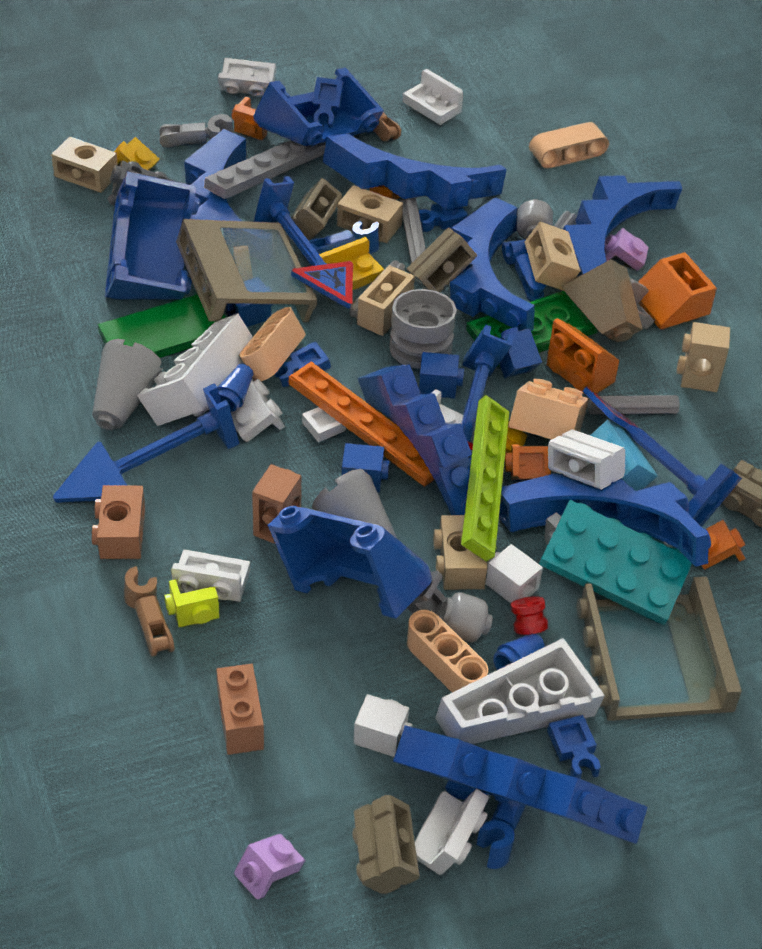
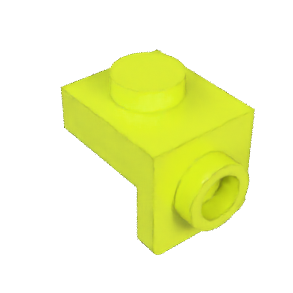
M176 579L169 581L170 594L164 595L168 615L175 614L178 628L193 624H203L219 618V600L215 586L180 594Z

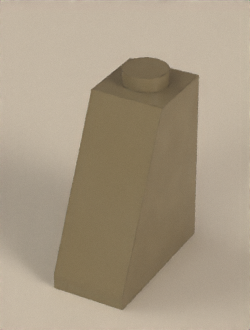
M610 259L563 285L566 294L601 334L617 342L629 340L633 334L643 330L628 270L619 263Z

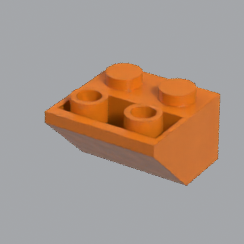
M686 252L660 259L638 281L649 290L639 302V305L654 319V323L660 330L711 313L717 288Z
M558 318L553 321L546 365L553 372L559 374L572 384L574 388L582 392L587 386L594 393L598 394L613 384L616 380L619 359L574 326Z

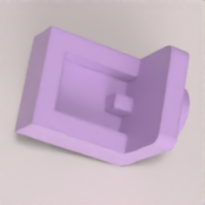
M622 228L615 235L611 234L605 239L606 261L616 255L638 271L645 265L649 247L641 239L634 237Z
M277 834L249 844L234 874L256 899L265 897L273 881L299 872L305 859L294 849L288 840L281 834Z

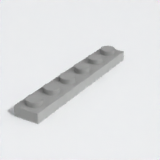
M291 140L205 177L204 188L223 199H227L262 183L264 179H271L323 155L326 142L318 143L314 146H303Z

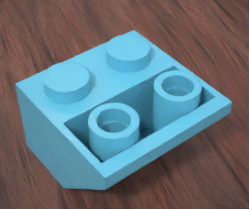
M608 419L590 435L624 447L625 474L622 479L635 491L644 489L658 477L636 442L624 428Z

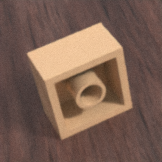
M534 379L533 382L529 381L518 389L508 427L549 439H554L558 436L562 437V434L571 429L580 432L589 398L582 396L583 392L570 387H564V390L552 388V383L549 381Z

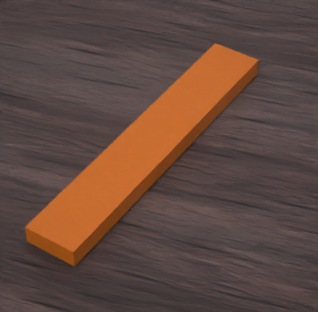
M313 362L308 363L289 376L290 386L368 445L384 447V457L425 487L434 480L424 460L398 425Z

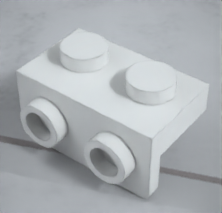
M225 58L222 73L218 75L220 89L231 94L240 92L261 97L269 82H274L276 64Z
M428 69L422 71L421 83L403 93V102L439 125L460 114L462 111L463 91Z
M259 379L251 380L243 406L231 412L237 432L247 443L270 424L275 425L279 430L285 427L279 417L283 414L281 409L272 399H267L266 396L269 394V391Z
M183 549L179 563H174L172 566V580L176 579L179 591L184 593L215 586L218 599L240 602L250 573V561Z
M476 788L462 803L447 792H442L415 839L417 860L439 875H442L454 863L460 865L472 846L467 842L472 832L476 834L487 817V813L483 809L489 796Z

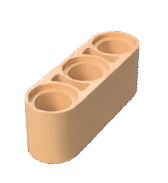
M587 122L540 133L530 141L529 150L542 167L547 169L598 157L608 149L609 140L595 123Z
M285 307L273 313L240 352L239 356L243 363L254 372L252 377L254 381L257 379L265 381L273 376L305 337L306 333L292 308Z
M418 610L410 616L407 647L452 693L488 675V665L437 614L429 610Z

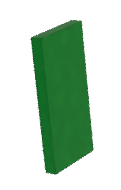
M565 291L529 302L535 305L534 330L531 333L539 353L549 350L553 321L557 318L574 326L586 336L598 333V329ZM491 316L475 319L466 324V331L474 341L485 325L491 326L490 335L498 338L501 337L503 331L512 328Z
M197 294L99 323L98 331L105 344L110 340L123 339L125 340L123 345L133 347L136 342L152 350L161 358L193 348L191 344L216 321L208 320ZM224 313L222 315L221 320L226 318Z

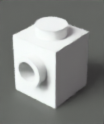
M511 544L501 553L496 552L495 557L488 561L486 585L511 603L520 598L530 597L539 589L543 567Z
M367 694L354 724V744L394 757L404 726L413 727L412 723H408L409 707L403 706L395 700H384Z

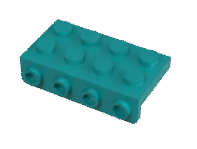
M569 500L539 565L581 586L592 584L594 592L664 626L669 619L692 563L677 548L663 545L646 533L636 532L624 526L615 518H607L593 511L586 504Z

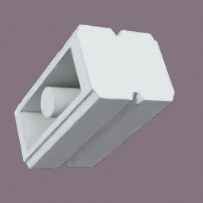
M571 429L562 434V437L558 436L549 441L548 468L553 472L563 473L564 476L602 490L611 485V482H616L624 477L625 449L624 447Z

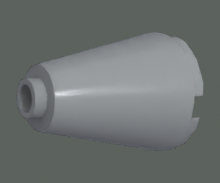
M115 339L107 342L102 350L92 416L96 420V424L105 430L118 429L123 426L141 402L137 395L145 388H152L155 384L154 379L163 371V368H160L162 363L160 358L152 350L135 342L133 347L123 345L125 340Z
M363 469L352 470L335 479L338 485L329 492L325 487L313 502V510L376 524L385 528L397 538L370 475Z

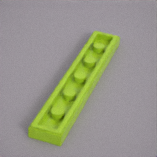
M485 395L478 401L461 545L487 562L495 557L509 411Z

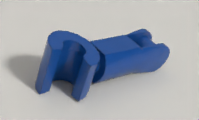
M359 220L352 227L353 234L346 230L325 238L308 241L318 254L366 237L370 241L369 253L372 254L380 246L379 224L375 222L369 229L363 230V223Z
M526 239L503 242V258L507 264H515L514 267L523 284L527 299L533 301L543 298V290L546 285L535 281L524 242Z
M511 800L509 802H498L491 820L484 823L479 829L476 845L482 848L491 845L486 868L500 869L509 862L515 837L514 832L526 805Z

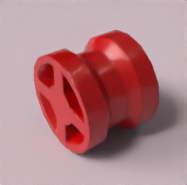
M524 597L510 603L511 612L516 616V621L513 623L515 633L521 635L536 634L549 628L548 619L543 615V610L546 608L544 598Z

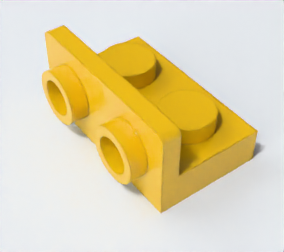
M366 237L319 254L327 264L347 261L353 263V290L372 283L384 270L370 255V241Z

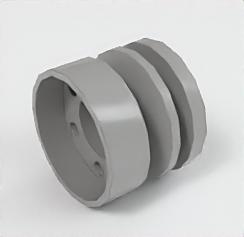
M416 289L400 294L394 300L392 306V329L389 343L391 355L403 365L410 364L411 368L421 369L422 352L451 354L457 311L454 302L448 296L434 290Z

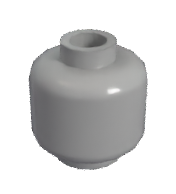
M533 199L520 205L517 211V232L522 238L527 239L539 222L553 226V211L546 202Z
M460 592L455 593L451 598L446 597L438 615L465 642L470 643L476 642L481 634L487 635L493 620V616L488 614V605L485 600Z

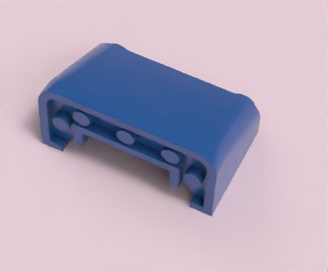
M345 67L335 71L337 76L335 79L343 80L344 86L340 110L332 109L335 118L333 127L328 125V116H322L319 122H314V114L320 108L313 106L314 92L290 97L285 91V86L280 81L269 82L253 118L259 127L303 146H314L318 143L326 142L327 136L350 134L352 136L364 132H372L379 125V119L384 110Z
M127 171L118 191L114 207L105 298L116 300L182 299L185 294L190 293L192 279L188 276L187 270H184V260L176 240L183 219H190L192 215H197L200 200L195 197L196 186Z
M288 506L282 509L279 515L268 524V528L296 591L308 593L311 590L310 584L318 581H324L325 585L331 586L341 576L379 586L376 590L381 600L379 607L382 615L396 619L432 582V575L427 563L379 525L297 506Z

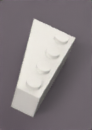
M239 314L213 323L191 344L193 348L180 354L174 360L176 366L167 372H161L154 379L157 384L155 387L145 388L137 395L157 426L192 414L199 416L205 413L209 408L203 388L213 383L218 386L238 364H243L239 354L253 336Z
M564 638L442 697L435 719L446 736L475 744L545 728L551 722L580 715H583L584 718L593 717L596 715L605 695Z

